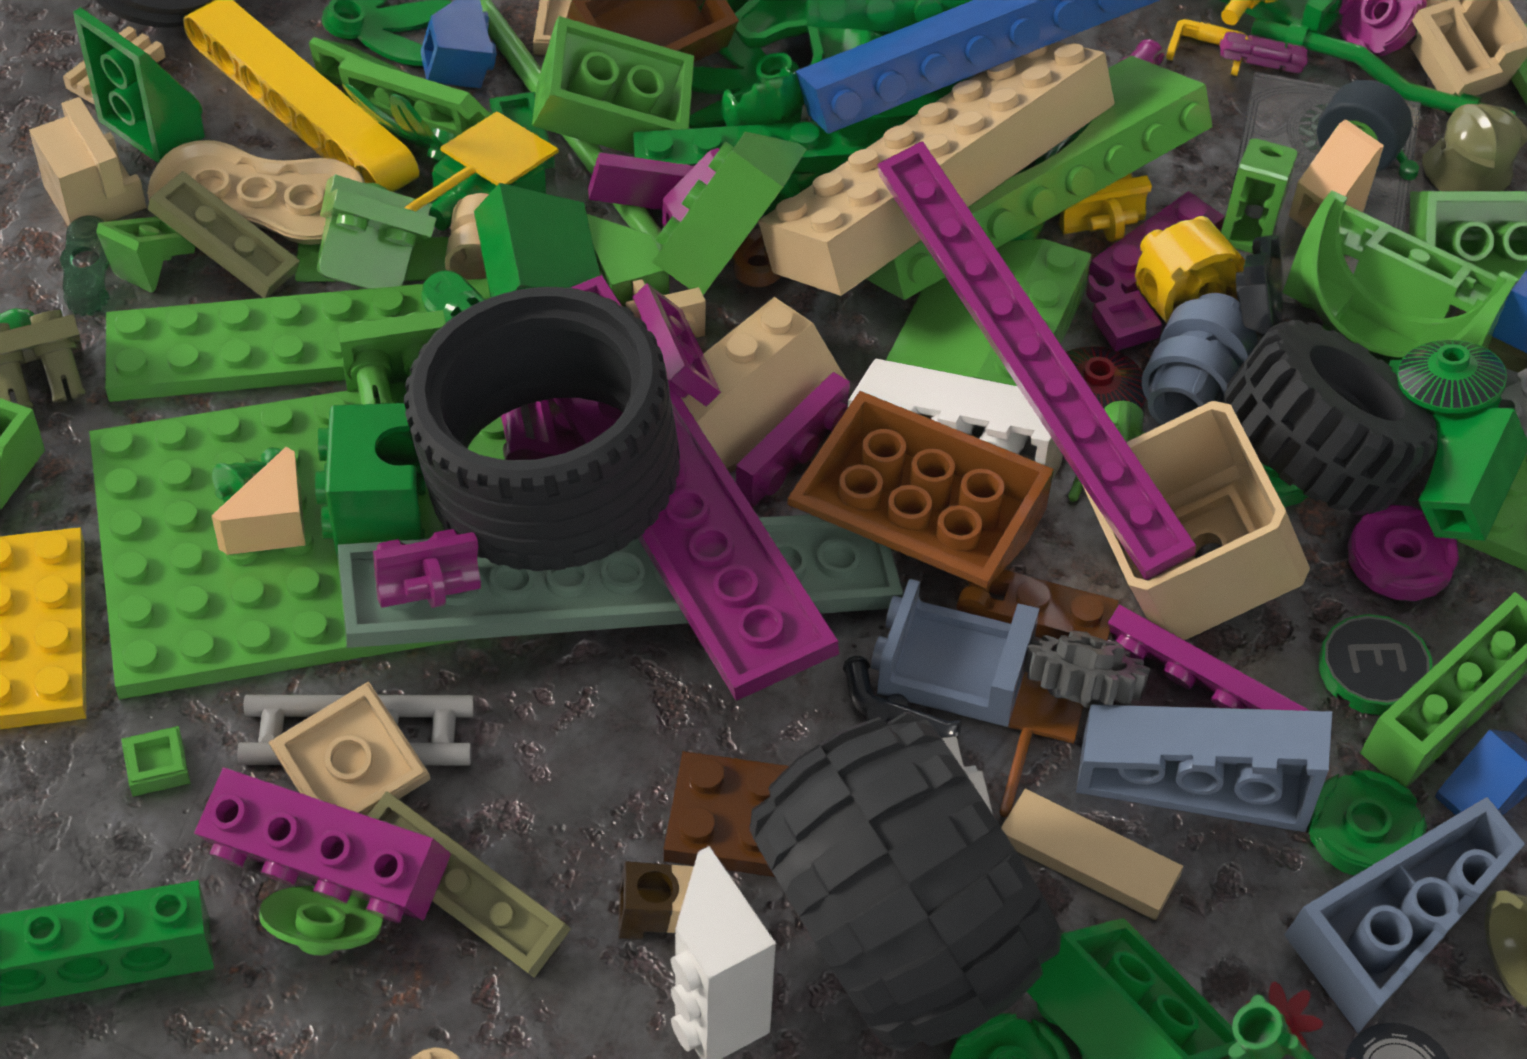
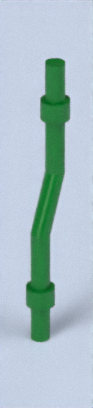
M1256 17L1253 23L1251 35L1284 42L1286 48L1288 44L1299 45L1309 51L1353 62L1376 81L1390 86L1407 102L1451 114L1464 104H1486L1481 102L1482 97L1462 93L1461 96L1409 83L1366 47L1311 32V27L1294 22L1288 26ZM1509 110L1516 116L1517 112Z

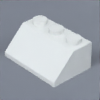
M710 846L698 852L675 929V956L671 958V965L675 973V987L671 988V995L675 1003V1016L671 1018V1024L677 1039L686 1051L695 1049L701 1059H722L770 1033L776 943Z

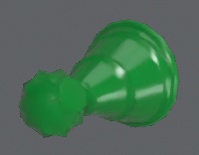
M277 447L266 449L261 455V462L216 464L212 470V479L217 498L222 499L226 503L282 450Z

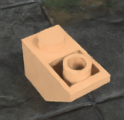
M1345 119L1341 122L1298 181L1289 217L1307 229L1319 206L1331 190L1347 197L1346 205L1364 212L1384 145Z

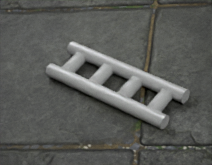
M245 695L244 716L261 717L258 742H239L237 751L238 764L281 765L268 742L282 734L284 717H310L345 695ZM378 695L397 725L399 717H433L431 743H410L423 765L471 766V743H454L456 717H474V695Z

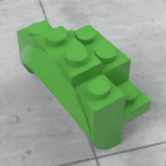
M1331 190L1319 206L1302 238L1282 293L1298 300L1301 305L1314 309L1324 323L1323 329L1327 331L1334 330L1344 335L1345 339L1354 344H1360L1368 349V353L1376 359H1382L1387 364H1389L1390 360H1401L1409 351L1419 345L1438 340L1467 341L1488 349L1493 338V331L1510 291L1519 278L1504 271L1499 276H1496L1346 205L1347 197ZM1344 255L1359 260L1354 274L1347 265ZM1457 308L1466 312L1464 314L1452 317Z

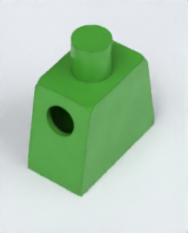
M1257 138L1250 139L1238 167L1221 232L1235 249L1253 253L1252 242L1255 238L1274 234L1298 151L1294 148ZM1258 205L1264 208L1260 219L1251 218L1244 212L1246 206Z

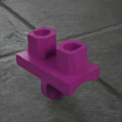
M454 529L435 532L428 541L406 545L397 539L379 543L377 550L373 551L377 599L381 608L428 599L432 608L445 606L446 595L481 589L477 561L478 540L475 534L470 532L458 535Z

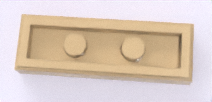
M1026 788L1001 827L1017 852L1155 921L1178 882L1183 869V865Z

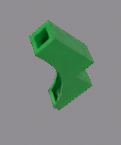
M1390 360L1388 365L1392 367L1391 371L1397 375L1401 360ZM1501 396L1491 405L1468 413L1450 414L1427 409V413L1433 415L1436 422L1437 450L1432 472L1418 501L1434 536L1437 538L1486 541L1527 453L1526 435L1515 409L1498 408L1502 400Z

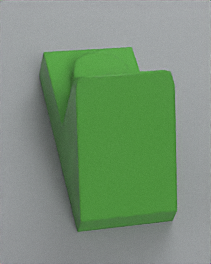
M158 217L99 222L96 231L113 273L117 277L148 292L156 290L163 261L171 260L172 256L194 253L196 247Z

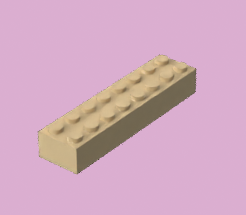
M1055 42L980 72L971 79L956 84L950 93L935 103L923 106L917 115L902 125L887 130L884 133V137L868 148L854 152L849 156L847 162L830 173L818 176L814 179L811 186L794 197L782 200L777 204L775 210L758 221L772 272L842 296L921 240L881 180L877 168L878 163L923 141L962 200L969 207L1115 105L1105 52L1084 48L1081 44L1077 43L1065 44Z

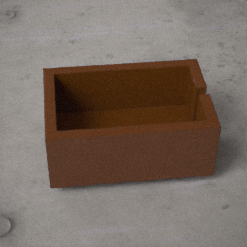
M571 0L566 17L567 19L693 55L694 63L728 47L739 22L726 0H705L701 12L698 7L702 5L704 0Z

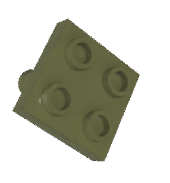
M61 310L42 312L30 317L31 325L11 330L8 323H0V398L12 402L10 393L14 392L17 404L33 409L34 405L31 402L20 364L40 359L42 360L51 391L52 403L67 401L62 384L63 379H66L72 399L86 395L73 355V351L82 349L74 314L63 316Z

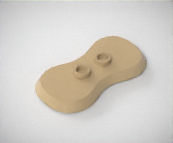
M203 140L177 146L159 161L148 184V199L150 201L152 195L184 171L254 226L267 229L296 243L314 245L321 244L326 218L320 216L327 180L336 174L362 183L365 182L358 170L338 160L327 158L288 161L270 160L254 156L224 142Z

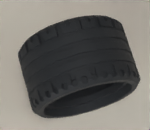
M537 287L521 289L491 297L465 309L447 321L445 325L430 337L431 339L428 343L423 345L419 351V357L413 361L410 368L411 375L406 380L405 388L407 393L404 395V405L407 422L432 506L439 522H442L445 530L454 529L458 535L473 532L478 540L477 557L486 558L490 563L499 566L505 565L518 570L555 571L575 566L579 567L595 560H601L615 551L625 548L631 541L643 535L648 526H652L657 521L659 513L666 509L670 502L669 495L675 491L677 485L676 478L679 476L680 451L666 367L661 348L657 345V339L654 334L648 331L647 325L642 319L634 317V313L627 307L620 306L616 301L604 298L599 294L574 288ZM552 398H582L603 402L623 412L612 427L593 441L560 455L538 460H503L479 455L468 449L469 444L479 432L497 418L534 402Z

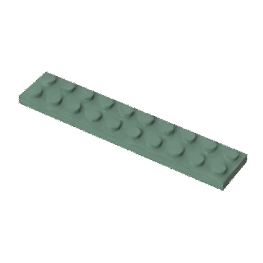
M810 514L759 518L820 614L889 609L893 596L903 597L891 548ZM428 539L404 540L401 542L407 545L428 541ZM639 539L631 541L625 548L615 551L601 560H595L579 567L575 566L555 571L512 569L509 566H499L490 563L486 558L477 557L481 589L446 595L445 606L436 608L430 606L428 599L381 608L377 599L373 551L377 550V546L381 542L338 545V565L347 648L689 623Z

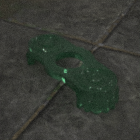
M87 215L79 217L68 226L65 249L60 256V264L63 270L64 302L68 310L72 309L74 314L79 313L81 316L86 314L93 315L95 311L100 312L102 310L101 306H106V300L110 299L105 287L106 269L110 264L96 233L98 223L104 221L97 216ZM94 251L99 254L98 260L91 266L76 267L72 264L73 258L81 252Z

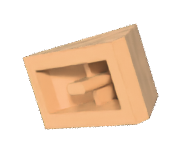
M285 447L212 515L220 551L230 555L306 546L301 485L295 452Z

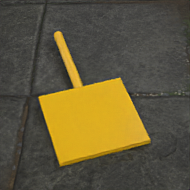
M495 112L441 146L440 151L463 164L466 168L417 198L405 208L418 211L475 174V172L495 185L499 183L509 185L557 154L558 148L501 113Z

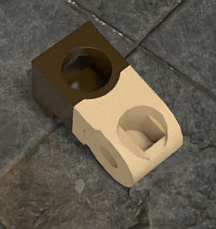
M625 861L618 891V939L642 940L644 932L675 933L694 866Z

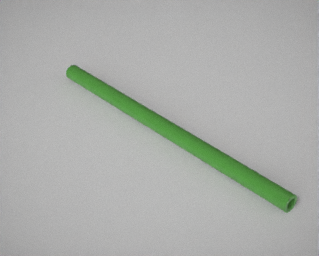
M480 0L482 10L487 12L489 16L488 35L528 90L536 92L542 68L491 0ZM562 135L592 176L599 152L604 153L597 144ZM612 203L630 228L650 234L654 241L662 230L645 207ZM655 241L659 250H661L663 246Z

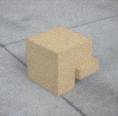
M1448 0L1418 10L1412 20L1419 34L1412 43L1411 49L1438 91L1461 96L1462 93L1476 96L1505 86L1527 58V27L1510 0H1465L1462 5L1459 0Z
M80 97L61 103L64 113L63 118L29 129L44 187L73 235L97 227L99 222L113 221L147 208L140 178L137 174L129 176L119 160L113 135L111 132L102 133Z

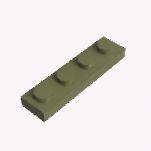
M388 791L385 792L368 814L369 817L434 838L448 850L451 856L432 901L533 978L536 977L571 930L567 924Z

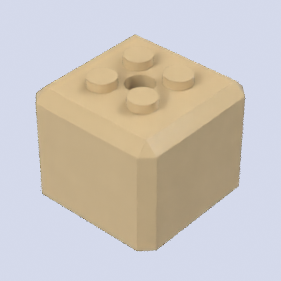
M1211 401L1127 442L1195 543L1196 553L1202 546L1209 543H1216L1222 547L1196 559L1194 555L1147 581L1084 488L1126 581L1147 620L1184 641L1302 586L1310 570L1288 514L1230 404Z

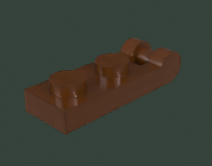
M1003 570L987 589L968 581L969 586L962 589L956 607L961 612L1011 624L1017 604L1019 603L1039 608L1035 637L1042 638L1043 635H1048L1059 639L1061 635L1069 637L1070 631H1082L1108 641L1110 635L1108 621L1115 612L1119 600ZM989 593L1004 596V601L992 598Z

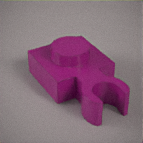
M1108 270L1107 287L1098 285L1092 275L1088 277L1086 296L1094 303L1092 319L1110 346L1116 352L1158 339L1162 323L1139 290L1125 294L1121 289L1122 281L1118 273L1114 270Z

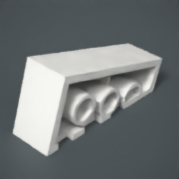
M875 358L848 401L849 407L859 391L865 392L1053 468L1052 480L1061 466L1063 454L1018 386Z

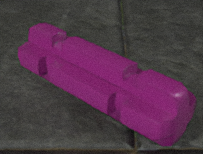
M1233 31L1226 32L1224 38L1220 41V55L1224 59L1240 61L1242 57V62L1276 70L1282 66L1281 70L1296 74L1301 73L1304 66H1307L1308 63L1307 49L1303 46L1288 44L1286 48L1284 42L1252 35L1245 39V34Z

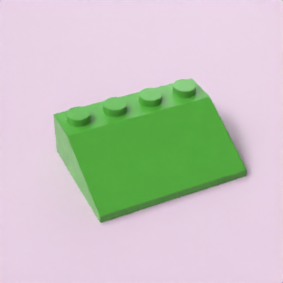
M1046 239L1009 241L996 248L1061 345L1084 296L1092 254ZM945 277L923 289L886 360L1017 386L947 278Z

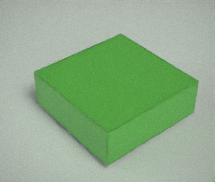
M179 726L121 739L129 787L133 797L191 784Z

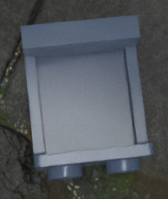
M909 579L903 597L893 596L886 620V628L891 629L888 638L879 636L873 651L871 669L879 671L877 694L885 696L901 694L905 696L908 702L1008 727L1025 674L1023 667L1028 645L1035 638L1039 608L1018 603L1012 623L1010 624L922 602L919 599L920 581Z

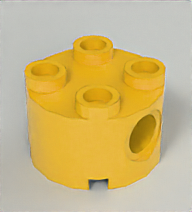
M1198 216L1193 220L1181 221L1164 230H1154L1142 240L1140 245L1142 255L1138 260L1135 271L1137 289L1166 323L1172 312L1179 305L1194 298L1198 299L1200 296L1208 293H1221L1238 300L1236 272L1244 271L1245 259L1207 217Z

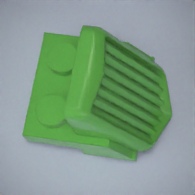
M336 174L327 180L320 216L326 218L317 262L318 272L326 278L362 289L402 286L412 247L432 237L436 222L435 217L429 216L432 204L428 203L418 211H412L405 207L416 200L415 198L389 191L377 183H362Z

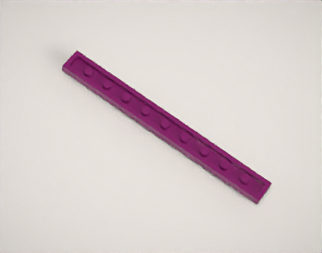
M921 141L878 163L877 168L881 180L1144 579L1148 581L1196 555L1195 543L925 143Z

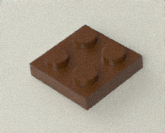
M682 751L663 848V861L694 866L698 852L710 846L727 871L775 877L750 832L752 808L770 797L768 787L789 766Z

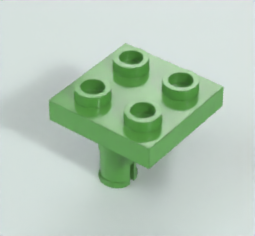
M443 310L413 312L405 316L379 320L366 319L352 324L337 326L347 391L359 389L361 404L394 403L390 384L405 382L411 375L410 368L413 361L419 357V351L423 345L428 343L431 339L430 337L446 323Z

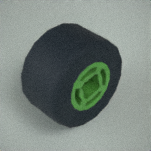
M1356 80L1343 85L1333 96L1319 117L1316 132L1319 146L1322 149L1337 126L1345 119L1384 145L1376 172L1385 170L1396 159L1410 136L1413 121L1410 108L1405 100L1390 86L1374 80Z

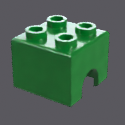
M404 403L333 405L329 410L328 428L318 429L319 460L327 461V463L324 464V471H316L317 505H328L322 506L323 539L334 540L337 558L338 545L386 542L397 539L400 541L425 539V529H422L418 495L426 493V483L407 422Z

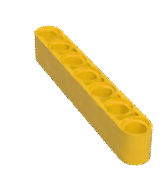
M214 0L184 17L183 25L185 31L197 50L322 158L344 162L358 170L363 176L365 183H377L392 192L401 189L419 177L418 164L413 154L399 139L233 0Z

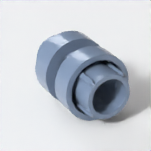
M1208 293L1200 296L1198 299L1194 298L1182 303L1172 312L1160 337V342L1153 351L1142 375V389L1148 400L1149 412L1160 425L1211 401L1225 403L1227 384L1258 344L1256 331L1246 328L1242 322L1241 306L1238 300L1221 293Z

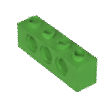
M1514 592L1378 718L1360 754L1385 775L1392 777L1406 788L1412 784L1527 674V601Z

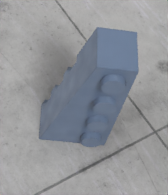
M1091 704L1083 736L1076 793L1306 832L1329 771L1332 711Z
M1486 797L1305 905L1284 935L1359 1034L1504 871L1525 843L1489 798Z

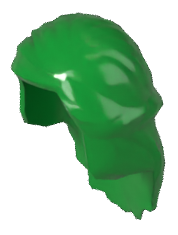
M787 67L781 69L778 78L766 81L765 83H755L749 92L733 96L730 89H726L721 107V117L726 127L800 122L804 99L797 73L791 72Z

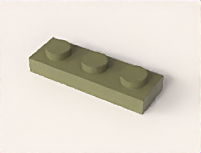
M184 171L150 197L148 205L150 212L262 298H268L296 273L300 262L299 259Z

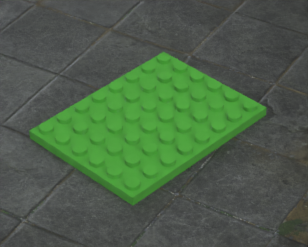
M406 381L390 384L394 403H404V395L407 393L405 388ZM359 389L350 392L341 391L89 431L114 681L119 700L461 641L449 640L347 648L338 558L336 556L334 540L323 539L321 512L322 506L328 505H317L315 475L316 471H324V464L327 463V461L319 460L318 429L328 428L329 410L333 405L361 404ZM501 416L479 432L469 444V450L479 455L504 460L502 448L506 443ZM270 447H277L281 450L285 447L290 448L295 452L301 485L306 546L230 555L220 551L212 515L225 503L222 499L217 498L215 494L216 489L212 479V470L215 465L219 463L261 462L262 453ZM426 486V493L418 495L419 510L421 511L422 529H425V539H430L435 532L444 531L445 529L435 514Z

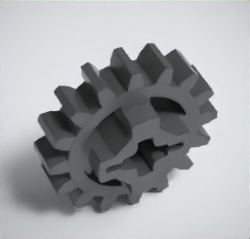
M1070 631L1069 637L1061 635L1059 639L1048 635H1043L1042 640L1033 638L1031 644L1028 645L1023 671L1028 672L1027 678L1041 681L1040 687L1048 689L1052 696L1081 703L1087 708H1090L1091 704L1103 705L1105 703L1106 705H1113V700L1126 705L1131 704L1132 700L1140 701L1142 695H1144L1150 669L1143 666L1144 661L1142 659L1130 658L1131 653L1124 651L1125 648L1120 643L1091 636L1088 632Z

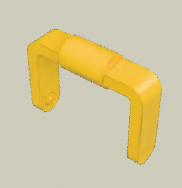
M1188 19L1179 20L1168 47L1166 60L1173 61L1181 36L1220 45V41L1224 38L1226 32H1242ZM1242 57L1240 61H1234L1230 75L1238 76L1243 61Z

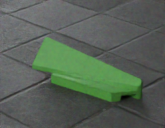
M316 37L309 42L316 71L331 83L340 86L344 84L353 86L388 116L393 117L390 108V96L392 94L406 98L430 129L437 128L457 136L493 114L486 110L469 92L414 76L352 46ZM344 89L345 95L355 102Z

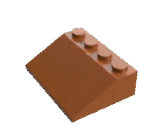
M859 391L789 495L787 505L987 589L1026 546L1044 515L1054 469Z

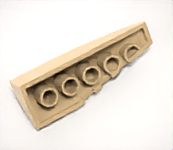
M774 297L703 354L721 393L707 407L691 395H688L686 398L681 397V399L729 473L736 470V465L832 372L845 379L846 377L813 322Z

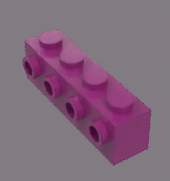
M225 767L222 768L194 831V834L212 845L209 855L222 862L243 868L246 859L264 865L261 870L263 875L290 886L295 885L298 877L316 883L313 892L346 905L350 896L368 901L369 903L366 908L368 912L395 923H400L403 914L424 921L451 856V853L434 838Z

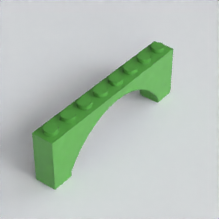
M1131 55L1108 68L1115 105L1093 119L1088 127L1060 152L1044 162L1010 177L968 207L994 247L1002 246L1212 128L1206 84ZM920 240L866 279L905 300L945 278V275L922 240Z

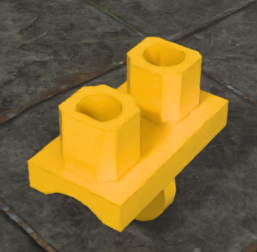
M1130 173L1062 211L1059 226L1063 235L1086 230L1096 231L1103 229L1108 241L1114 242L1122 239L1125 234V225L1135 224L1146 218V197L1152 188L1148 176L1134 177Z

